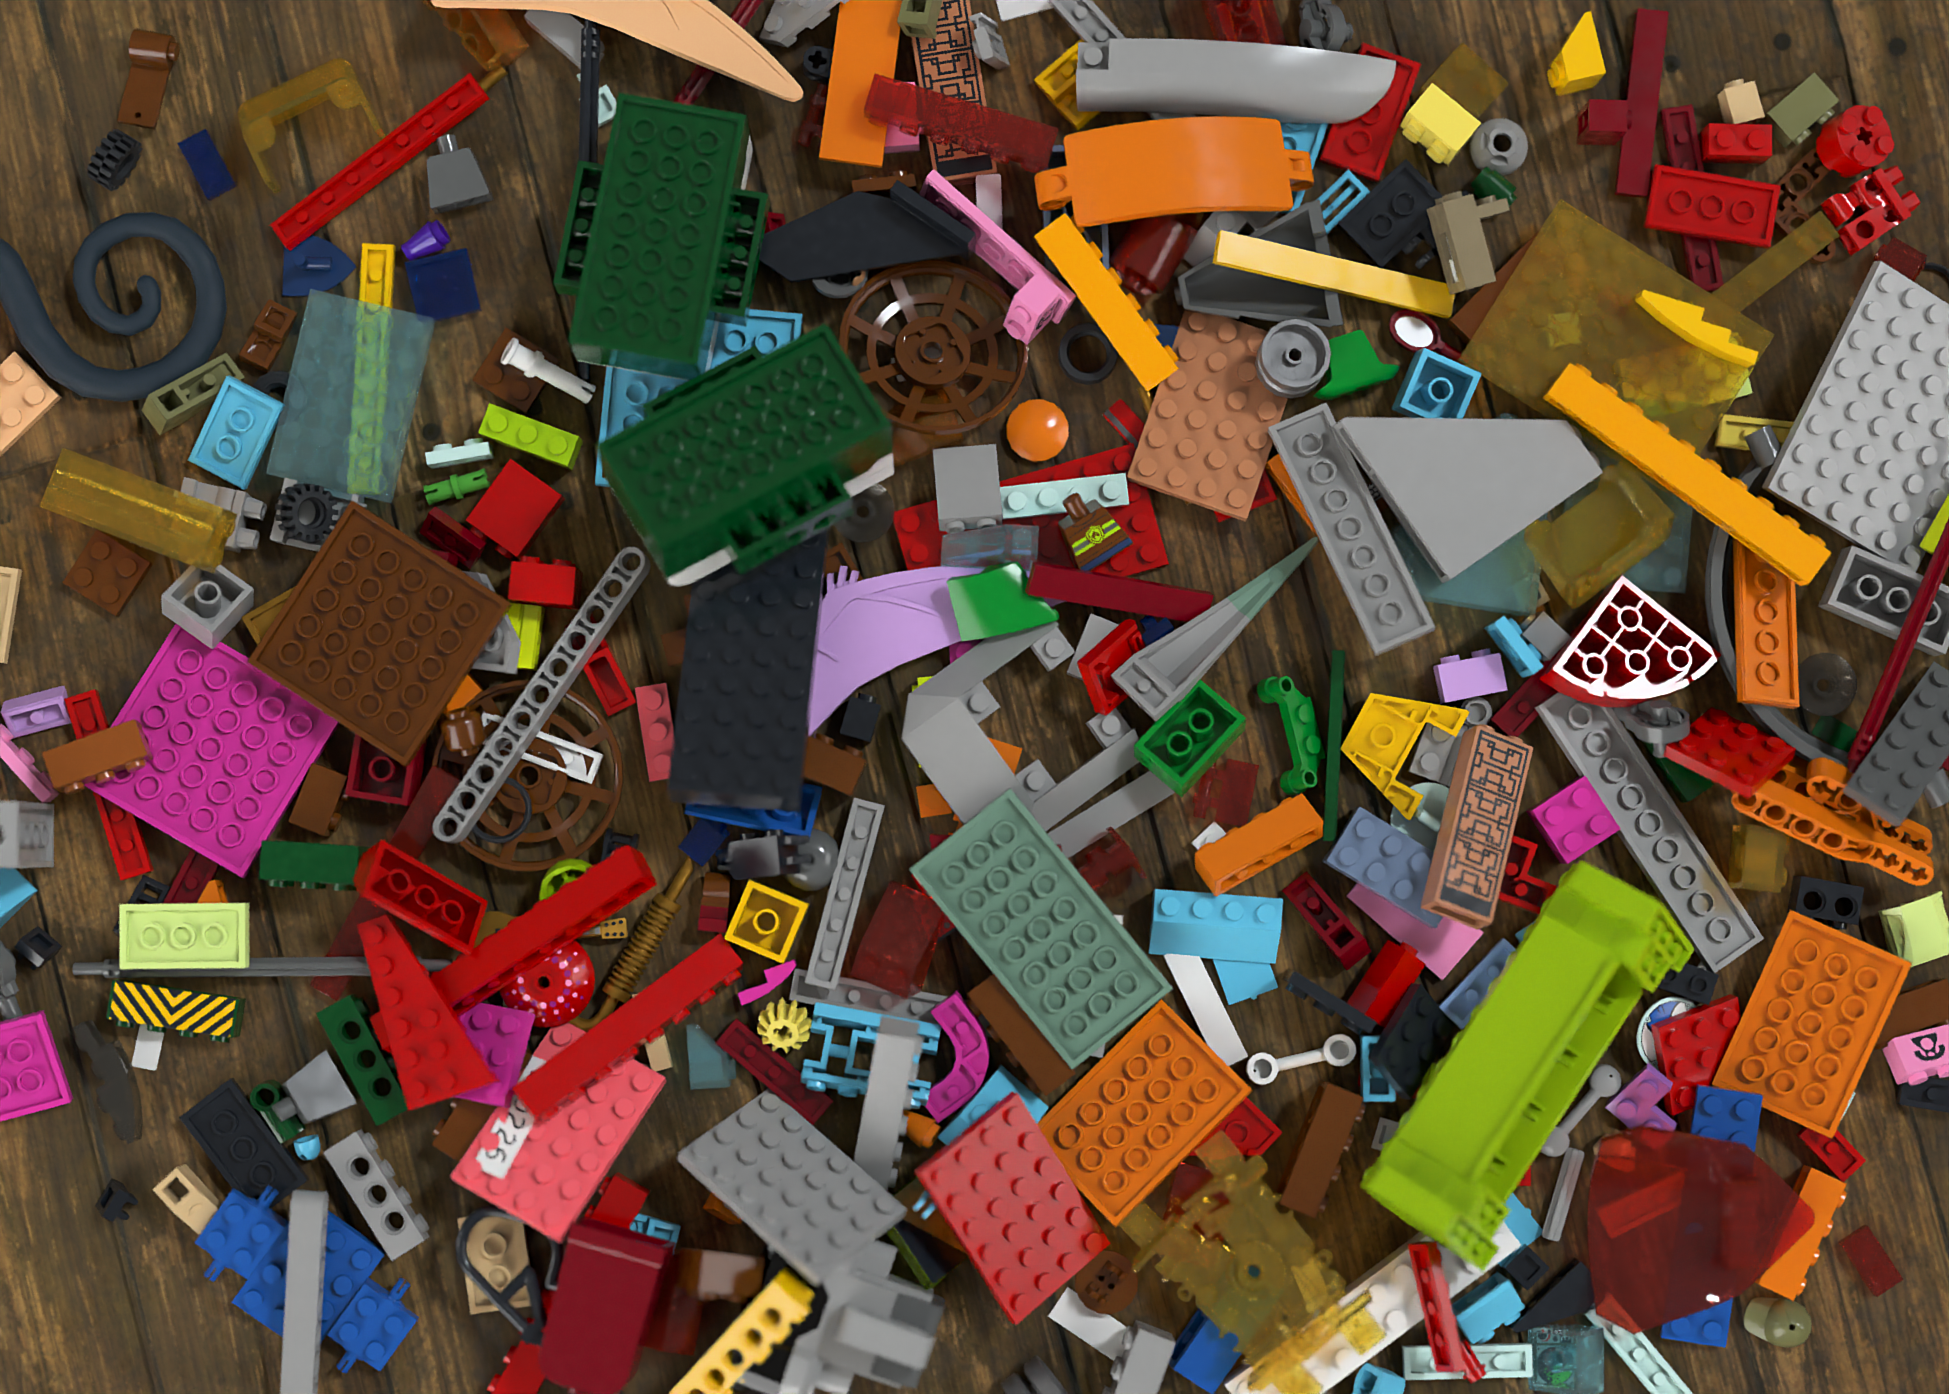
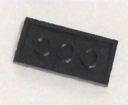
M230 1078L179 1117L232 1189L235 1188L246 1197L256 1200L261 1196L267 1185L273 1187L267 1195V1199L274 1189L279 1192L269 1205L270 1209L309 1180L284 1144H280L260 1112L252 1106L250 1099L234 1078Z

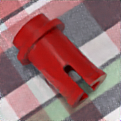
M1465 1339L1460 1342L1464 1353L1463 1360L1465 1365L1462 1377L1473 1383L1487 1374L1484 1370L1486 1365L1479 1362L1468 1340Z

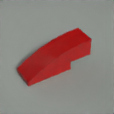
M592 612L590 621L592 624H597L598 622ZM570 623L564 626V631L568 628ZM578 635L573 639L572 646L574 650H580L585 646V635ZM604 637L583 669L607 715L610 716L637 701L607 639Z

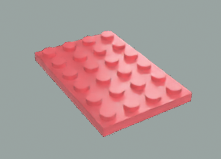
M570 1023L551 1027L533 1053V1056L548 1061L586 1032ZM634 1059L625 1064L622 1061L618 1062L611 1068L613 1073L600 1083L594 1080L585 1087L587 1092L573 1103L568 1100L559 1107L560 1113L546 1123L543 1119L537 1124L533 1123L503 1179L483 1171L481 1163L475 1160L481 1148L486 1151H492L499 1146L500 1138L491 1130L498 1117L501 1122L506 1123L509 1108L498 1106L452 1173L451 1178L463 1187L561 1243L570 1230L571 1224L575 1222L667 1082L666 1078ZM523 1068V1070L520 1072L517 1083L526 1068Z

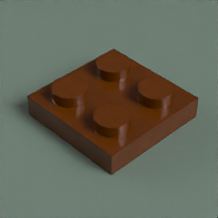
M506 327L476 373L473 381L528 415L548 382L536 376L529 378L524 375V371L509 363L506 365L500 363L506 346L512 338H516L519 340L520 345L535 352L538 350L542 352L544 359L550 363L559 366L561 361Z
M97 529L62 583L111 614L119 617L153 563Z

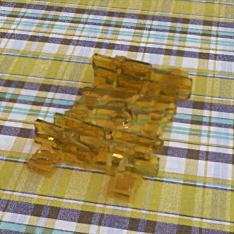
M1220 1130L1195 1150V1153L1215 1177L1184 1201L1181 1207L1184 1211L1187 1210V1212L1181 1218L1173 1212L1163 1222L1142 1201L1119 1224L1142 1249L1134 1256L1131 1270L1136 1273L1156 1253L1160 1256L1165 1255L1154 1267L1164 1276L1163 1280L1165 1282L1171 1279L1173 1282L1183 1283L1177 1290L1178 1298L1182 1301H1189L1195 1295L1196 1305L1220 1329V1338H1223L1227 1333L1237 1335L1239 1342L1235 1345L1233 1351L1242 1352L1246 1356L1243 1363L1245 1365L1249 1364L1254 1369L1247 1379V1389L1250 1392H1253L1255 1389L1262 1391L1272 1383L1282 1394H1319L1324 1386L1304 1367L1302 1363L1313 1356L1340 1331L1360 1356L1387 1336V1333L1366 1308L1373 1299L1368 1289L1342 1308L1338 1302L1348 1295L1345 1289L1346 1282L1335 1269L1326 1268L1332 1262V1253L1327 1249H1321L1317 1254L1314 1253L1315 1244L1294 1220V1210L1290 1209L1286 1214L1279 1213L1276 1210L1275 1203L1281 1199L1282 1195L1272 1193L1260 1178L1268 1170V1165L1260 1155H1254L1245 1162L1242 1154L1224 1132ZM1223 1191L1232 1203L1222 1206L1207 1215V1212L1220 1204L1211 1194ZM1200 1218L1201 1220L1198 1224L1205 1231L1207 1239L1219 1231L1232 1248H1227L1218 1239L1206 1240L1191 1226ZM1321 1256H1325L1327 1260L1323 1261ZM1250 1266H1257L1260 1270V1275L1257 1277L1251 1276L1248 1272ZM1184 1289L1189 1292L1188 1295H1187V1294H1184V1292H1183ZM1317 1309H1319L1320 1312L1318 1313V1315L1316 1316V1318H1315V1319L1312 1321V1323L1302 1332L1301 1330H1303V1329L1306 1327V1325L1311 1321L1312 1317H1313L1314 1314L1316 1313Z

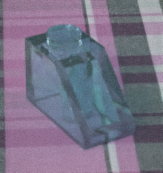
M696 1023L688 1024L687 1040L691 1090L730 1087L731 1079H736L737 1077L736 1061L730 1060L729 1054L717 1045L716 1041Z

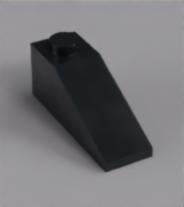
M1574 1258L1525 1305V1308L1520 1311L1521 1316L1508 1326L1518 1333L1585 1312L1588 1308L1593 1310L1604 1300L1605 1296L1603 1293L1608 1289L1580 1260Z

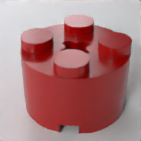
M1864 105L1850 107L1824 122L1821 126L1820 136L1816 140L1817 153L1823 165L1829 170L1834 169L1840 173L1838 176L1844 178L1857 176L1880 164L1893 151L1895 145L1889 125L1884 119L1881 109L1876 106L1868 107Z

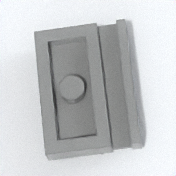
M981 12L969 16L970 21L977 25V29L973 30L976 40L972 41L977 58H982V61L997 70L1010 66L1002 37L995 33L994 30L998 28L997 22Z
M1426 722L1408 772L1450 787L1463 733L1473 727L1462 725L1455 737Z

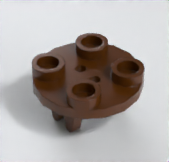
M1104 1249L1075 1274L1074 1285L1078 1298L1088 1309L1099 1314H1113L1122 1311L1132 1303L1137 1293L1138 1276L1134 1265L1126 1256L1117 1251ZM1103 1275L1104 1280L1100 1281L1098 1277ZM1110 1283L1114 1284L1113 1289H1110L1108 1287Z

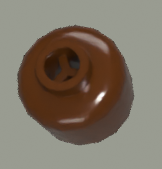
M461 707L445 714L446 718L440 723L447 749L451 752H460L461 756L477 753L479 751L478 746L483 744L487 738L480 714L477 711H471L470 707Z

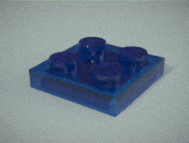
M467 248L405 262L420 325L482 311Z

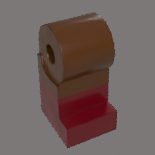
M705 873L698 930L727 933L730 916L731 874Z

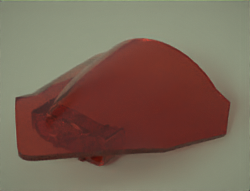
M1638 1125L1600 1138L1598 1152L1592 1167L1587 1211L1589 1265L1596 1315L1635 1335L1664 1323L1712 1308L1745 1292L1814 1225V1211L1745 1143L1714 1139L1645 1125Z

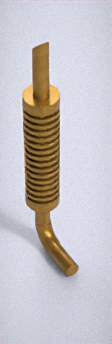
M690 852L666 894L663 895L657 892L653 899L655 904L651 903L650 907L652 909H648L647 913L649 914L643 917L646 920H641L642 927H637L639 932L635 931L634 935L636 937H632L631 940L633 942L628 943L630 948H625L626 954L623 953L621 955L623 960L619 959L620 965L616 964L615 968L617 971L613 970L612 974L614 976H609L608 978L611 981L605 983L602 990L608 996L599 1012L591 1019L577 1016L568 1023L588 1032L612 1014L619 1001L628 1002L631 997L629 992H634L633 986L636 987L638 985L636 980L640 981L639 975L643 976L644 974L642 969H647L645 964L649 965L651 961L648 959H652V952L656 953L657 951L654 948H659L660 944H658V941H663L661 936L665 937L666 933L664 931H668L669 927L667 926L672 925L670 920H675L674 913L678 914L682 907L676 900L695 869Z

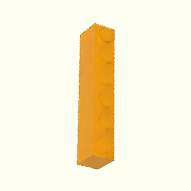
M1064 213L1036 234L1034 239L1072 291L1077 295L1080 302L1142 387L1148 392L1179 369L1175 364L1179 358L1168 344L1165 347L1160 344L1156 338L1160 332L1150 319L1144 322L1137 312L1141 309V306L1131 293L1125 296L1118 286L1122 283L1121 278L1112 267L1107 270L1101 263L1100 259L1104 255L1093 241L1089 244L1081 235L1085 229L1075 225L1074 215L1069 218Z

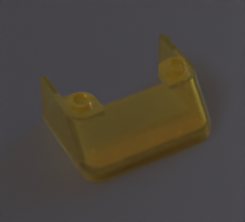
M343 58L332 59L245 101L239 107L238 119L244 141L265 184L275 194L281 192V189L263 154V151L271 148L275 143V125L331 99L335 106L343 110H350L362 104L374 131L382 140L387 136L356 70L349 61Z

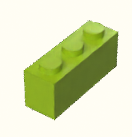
M489 403L478 432L483 438L569 470L573 469L583 440L577 435Z

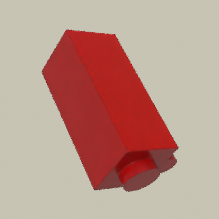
M1387 940L1347 1001V1004L1385 1028L1409 986L1415 982L1426 965L1416 957L1419 951L1403 941L1399 946Z

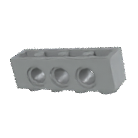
M360 1129L323 1153L389 1258L393 1261L430 1237L426 1232L429 1230V1226L420 1213L416 1215L409 1205L412 1203V1199L403 1186L399 1188L392 1178L395 1176V1172L386 1159L382 1161L375 1151L378 1149L375 1139L369 1132L365 1134ZM357 1158H365L369 1162L370 1169L367 1174H361L356 1170L355 1162ZM374 1185H381L386 1189L387 1197L385 1201H378L373 1197L372 1189ZM391 1212H398L403 1216L404 1224L402 1228H395L390 1224L389 1216Z

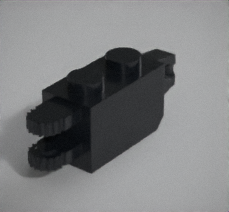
M784 830L764 831L765 837L759 838V833L740 834L739 841L727 842L728 847L716 851L717 869L730 870V874L735 880L800 874L799 864L811 863V855L799 854L798 845L809 843V835H784Z

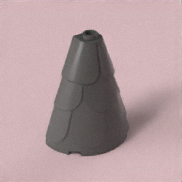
M1320 200L1306 202L1267 227H1261L1248 236L1331 256ZM1214 255L1178 277L1180 286L1174 287L1177 305H1183L1185 311L1240 319L1243 316L1279 323L1299 319L1308 321L1315 326L1329 328L1343 325L1337 292L1214 264Z

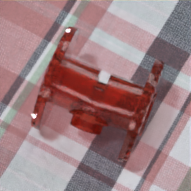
M1111 826L1106 828V831L1114 844L1104 850L1100 845L1084 856L1087 860L1085 865L1077 870L1094 892H1097L1110 882L1106 876L1110 872L1116 878L1132 867L1141 880L1147 877L1133 851Z

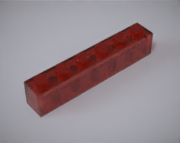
M874 74L864 107V117L869 118L868 122L879 127H887V124L899 127V131L903 134L914 137L918 133L929 136V140L933 143L947 146L948 142L959 145L960 150L973 155L983 152L991 155L990 158L999 163L1009 164V161L1022 164V169L1033 173H1039L1040 170L1046 171L1048 169L1059 129L879 74Z

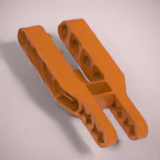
M1794 755L1788 764L1749 799L1732 791V805L1738 811L1838 859L1868 863L1916 886L1928 884L1934 876L1933 861L1928 856L1933 848L1931 831L1908 818L1904 819L1899 828L1895 827V829L1890 828L1888 831L1884 830V827L1889 828L1892 824L1842 792L1854 774L1847 767L1830 759L1822 757L1808 762Z

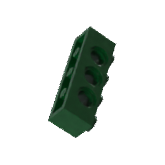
M351 994L319 1011L316 1015L376 1126H379L405 1112L408 1108L393 1054H388L387 1051L382 1049L373 1025L367 1016L371 1012L366 1001L362 997L358 998L356 994ZM351 1021L357 1022L361 1028L360 1036L357 1039H353L347 1034L346 1028ZM366 1049L372 1050L376 1055V1062L372 1067L366 1066L362 1061V1053ZM381 1077L387 1078L391 1083V1091L388 1095L381 1094L377 1089V1082Z

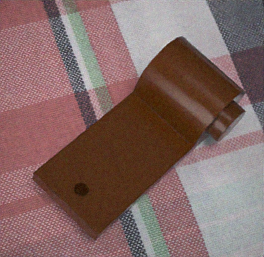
M137 28L133 30L129 42V57L132 65L117 119L118 123L156 130L172 63L178 60L180 45L175 42L173 35Z

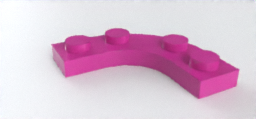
M955 991L930 1011L950 1037L956 1054L953 1069L944 1078L930 1087L928 1102L925 1107L937 1123L959 1109L975 1095L984 1080L989 1063V1044L986 1032L978 1017L958 991Z

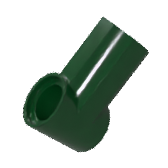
M266 1080L252 1090L250 1101L252 1106L261 1112L276 1138L282 1144L303 1131L305 1126L297 1114L283 1122L278 1119L272 1105L286 1098L285 1092L278 1081ZM262 1088H268L273 1091L275 1100L272 1104L262 1100L260 1096Z

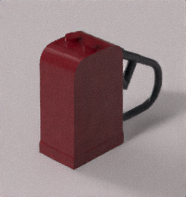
M496 1205L484 1206L472 1212L462 1223L457 1236L456 1256L463 1272L521 1333L519 1337L526 1344L531 1343L541 1346L538 1363L541 1373L553 1383L569 1387V1392L572 1394H617L635 1377L638 1371L669 1260L673 1256L676 1242L583 1216L571 1224L567 1238L568 1245L561 1268L563 1260L562 1242L559 1243L547 1236L552 1248V1257L545 1286L556 1291L548 1319L537 1275L531 1266L526 1265L499 1292L472 1265L467 1253L470 1232L482 1219L496 1216L528 1224ZM525 1285L535 1320L532 1324L509 1302Z

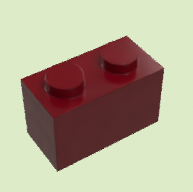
M1589 99L1577 114V145L1615 146L1626 134L1627 129H1631L1632 110H1628V100Z

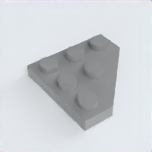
M775 0L759 38L768 44L789 47L797 41L796 35L806 27L813 29L830 16L829 10L840 1L846 4L849 0Z
M463 571L495 592L486 574ZM507 614L471 669L516 674L521 641Z

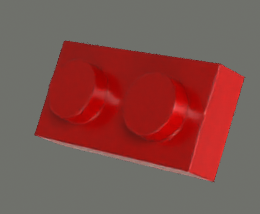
M1804 1127L1796 1134L1841 1182H1845L1866 1162L1861 1154L1837 1129L1833 1138L1827 1137L1808 1127Z

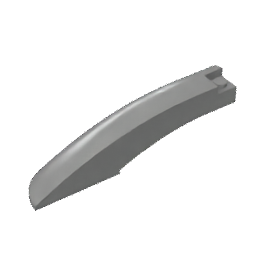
M1109 38V42H1078V66L1076 69L1078 111L1168 112L1228 117H1258L1277 119L1280 123H1342L1363 116L1384 98L1394 78L1396 61L1322 49L1233 41Z

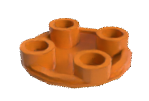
M1043 399L1028 400L1018 405L1010 414L1006 425L1007 439L1011 448L1020 457L1030 462L1046 461L1055 457L1064 448L1069 436L1068 421L1063 411L1054 403Z

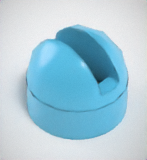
M308 1135L293 1141L295 1152L302 1160H313L321 1151L318 1135Z

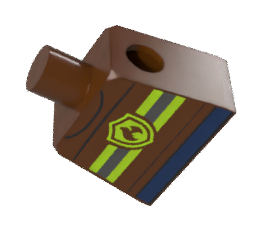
M1074 493L1062 501L1069 515L1058 522V526L1072 564L1076 569L1091 571L1133 544L1132 539L1096 499L1085 504L1079 493Z

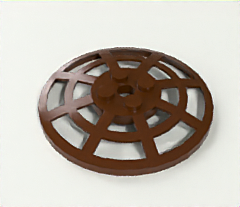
M926 260L896 265L878 273L866 282L851 299L844 313L839 332V344L848 358V336L850 329L852 328L868 337L866 356L870 371L858 374L865 385L876 382L891 399L905 406L900 418L882 409L891 424L920 434L945 435L960 433L990 421L1003 411L1015 397L1023 381L1028 363V344L1026 345L1020 339H1015L1017 345L1016 371L997 369L998 347L994 335L1006 329L1003 323L1012 300L996 283L983 274L966 266L947 261ZM928 274L953 278L948 295L920 293L909 296L902 278ZM890 283L897 301L885 308L875 319L873 325L857 317L856 314L865 301L880 288ZM965 283L976 287L988 295L1000 307L1004 315L987 323L985 318L976 309L966 302L959 300ZM938 304L943 305L940 317L926 316L919 318L914 306ZM955 310L967 316L978 329L965 334L961 328L951 322ZM900 311L903 312L908 324L904 326L898 336L882 330L891 317ZM985 340L988 350V366L969 362L971 355L970 346ZM877 341L894 348L895 363L879 368L876 358ZM930 347L936 348L941 356L936 359L928 358L924 354V350ZM964 374L983 378L979 385L965 397H962L955 385ZM902 375L908 382L913 384L909 398L894 390L887 383L886 379ZM992 381L1011 384L999 403L983 416L977 418L968 406L983 395ZM926 389H943L950 403L924 404L921 403ZM956 410L964 423L959 425L941 427L912 423L917 411L924 413H946Z
M531 680L512 681L493 686L477 694L464 707H470V710L474 711L482 706L486 714L505 718L507 714H501L493 698L515 691H524ZM541 688L538 691L545 692L543 702H545L549 697L548 688ZM568 689L563 697L587 712L600 728L583 737L580 731L570 722L555 715L553 711L540 731L549 734L551 723L555 724L574 739V744L587 749L606 739L614 762L615 782L613 792L595 787L596 774L592 784L587 782L582 784L568 780L569 776L565 772L555 771L520 758L508 777L519 782L528 792L532 805L531 814L544 812L552 828L538 833H522L515 839L504 843L500 856L486 851L468 836L459 842L468 852L482 861L500 868L516 871L549 869L561 860L576 859L590 849L605 833L612 822L621 800L624 783L620 747L612 728L602 714L590 702L572 690ZM524 714L521 717H519L518 721L523 719H531L530 715ZM490 720L491 722L484 727L487 738L498 729L501 723ZM442 733L434 752L432 764V790L439 813L447 803L443 779L445 760L464 765V778L478 758V752L468 756H461L460 752L449 751ZM534 738L525 753L557 764L558 767L567 768L561 753L544 740ZM509 743L504 748L511 750L513 745ZM501 749L500 755L507 756L509 752ZM582 754L588 776L594 758ZM487 767L484 769L485 771L491 772V777L494 776V770L492 767ZM527 767H533L538 772V780L533 785H526L521 779V773ZM503 783L487 808L500 801L507 808L513 810L509 829L495 822L485 811L479 818V821L499 836H506L515 831L522 823L525 815V802L520 792L513 786ZM565 792L581 796V802L576 810L563 822L555 805ZM476 798L472 802V807L475 805ZM591 800L609 804L607 812L598 827L584 842L576 846L568 830L582 818ZM455 820L448 821L445 826L454 835L457 830V823ZM557 837L565 852L558 857L542 861L522 862L513 860L518 842H541Z

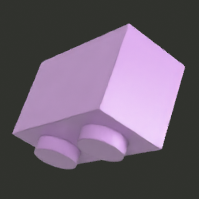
M1489 648L1471 652L1472 658L1460 660L1459 655L1440 658L1441 664L1433 667L1440 703L1443 704L1508 690L1500 653L1491 654Z

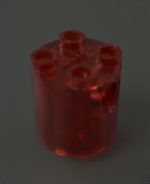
M1175 214L1133 219L1109 259V264L1116 270V273L1122 280L1120 285L1135 294H1162L1198 233L1197 230L1186 223L1180 224L1175 221Z

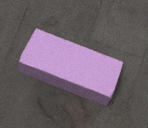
M65 686L4 701L1 708L5 724L14 738L71 723L64 700L68 698Z

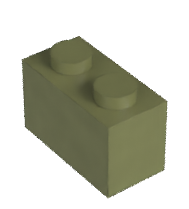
M1814 72L1771 109L1761 122L1765 125H1772V135L1784 148L1792 141L1798 145L1811 134L1808 127L1815 121L1822 125L1835 113L1832 107L1840 100Z

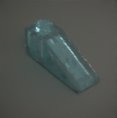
M1006 524L942 535L941 566L985 569L988 565L1018 561L1025 571H1030L1032 562H1037L1039 526Z

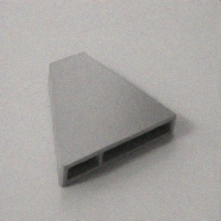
M1345 417L1334 425L1340 437L1442 584L1460 574L1603 473L1599 467L1600 461L1592 451L1586 449L1581 441V433L1574 425H1570L1567 420Z

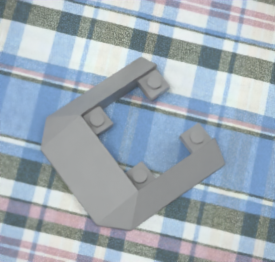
M1056 621L1011 633L987 637L908 694L901 740L963 825L1007 789L1011 788L1042 828L1047 831L1139 762L1134 757V745L1139 741L1135 728L1131 729L1116 708L1107 716L1097 714L1085 723L1103 749L1058 783L1054 782L1038 759L1014 775L979 727L978 723L1000 708L997 701L982 682L985 678L1029 646L1048 672L1075 653L1072 646L1057 627L1060 624Z

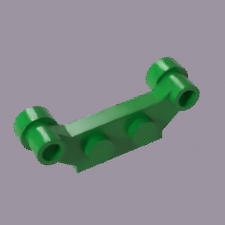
M1275 676L1268 677L1259 681L1257 693L1263 702H1277L1279 704L1294 764L1292 770L1285 771L1281 775L1280 786L1287 795L1301 794L1306 789L1312 788L1317 784L1316 773L1320 760L1326 758L1311 697L1305 698L1294 687L1292 679L1288 676L1279 678Z

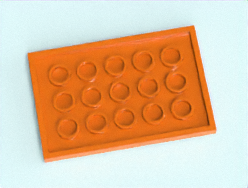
M1790 909L1712 1084L1719 1088L1760 1093L1763 1095L1761 1107L1833 1138L1912 962Z
M1161 999L1037 1125L1074 1185L1117 1227L1253 1090Z

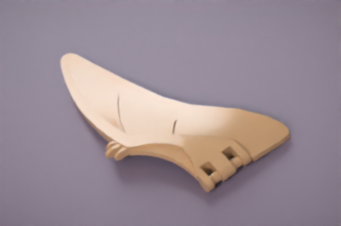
M431 0L434 6L442 8L529 9L570 13L619 30L781 99L796 102L803 97L804 92L801 86L785 68L741 26L708 0Z

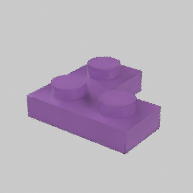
M1647 1063L1614 1094L1605 1106L1607 1110L1653 1148L1673 1132L1677 1124L1655 1105L1671 1090L1673 1083L1650 1063Z

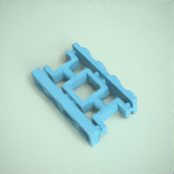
M815 1002L811 1032L826 1036L821 1062L804 1060L801 1083L807 1084L806 1088L814 1091H825V1088L838 1090V1094L847 1097H857V1093L866 1095L870 1071L852 1067L857 1041L876 1044L881 1015L919 1022L918 1036H924L921 1053L936 1055L941 1025ZM832 1025L857 1029L852 1031L850 1047L831 1043L834 1026ZM914 1055L912 1062L918 1063L919 1056ZM829 1056L847 1059L844 1077L848 1078L821 1074L826 1073ZM915 1080V1083L908 1082V1089L919 1090L913 1091L910 1108L919 1109L920 1105L927 1106L931 1082Z

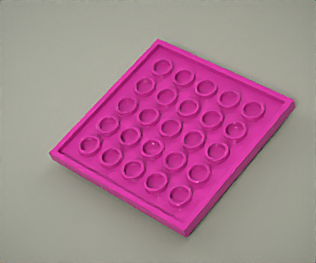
M175 624L111 726L114 727L133 719L140 722L153 759L146 761L147 766L133 772H128L127 769L116 772V777L103 783H97L94 780L84 784V786L233 873L245 878L261 852L262 840L270 838L305 781L312 762L316 763L340 723L248 663V657L222 642H219L212 650L182 627Z

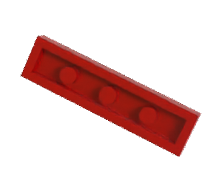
M1437 1241L1408 1244L1436 1372L1456 1373L1465 1370L1464 1353L1458 1338L1456 1318L1452 1311L1449 1286L1445 1280L1442 1255Z

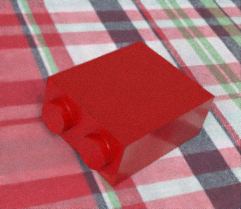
M510 459L466 521L473 525L469 531L483 541H486L489 537L498 543L495 550L511 560L515 555L521 560V556L527 553L562 505L565 498Z

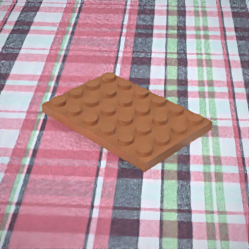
M1184 311L1172 346V350L1179 358L1175 362L1179 369L1159 383L1126 478L1127 481L1242 521L1247 520L1273 444L1268 433V427L1280 422L1288 398L1276 396L1267 390L1257 376L1255 366L1257 351L1268 331L1228 317Z

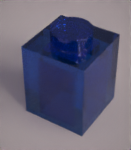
M701 817L678 848L703 867L730 835L726 830L727 824Z

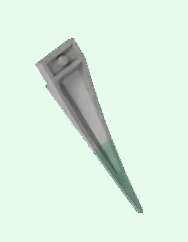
M1313 537L1263 574L1207 611L1133 654L1111 675L1112 680L1155 721L1160 719L1178 701L1181 702L1318 544V537Z

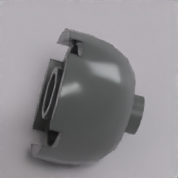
M813 828L810 842L805 845H798V853L811 855V863L799 864L800 874L784 875V879L793 887L803 891H818L829 886L838 864L840 848L837 842L828 833Z

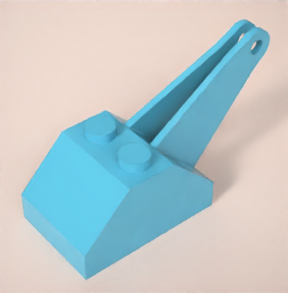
M1000 1064L975 1095L940 1132L938 1138L948 1145L1010 1092L1019 1094L1036 1124L1049 1107ZM926 1189L913 1206L915 1211L930 1197ZM934 1201L922 1213L921 1216L924 1219L935 1209Z

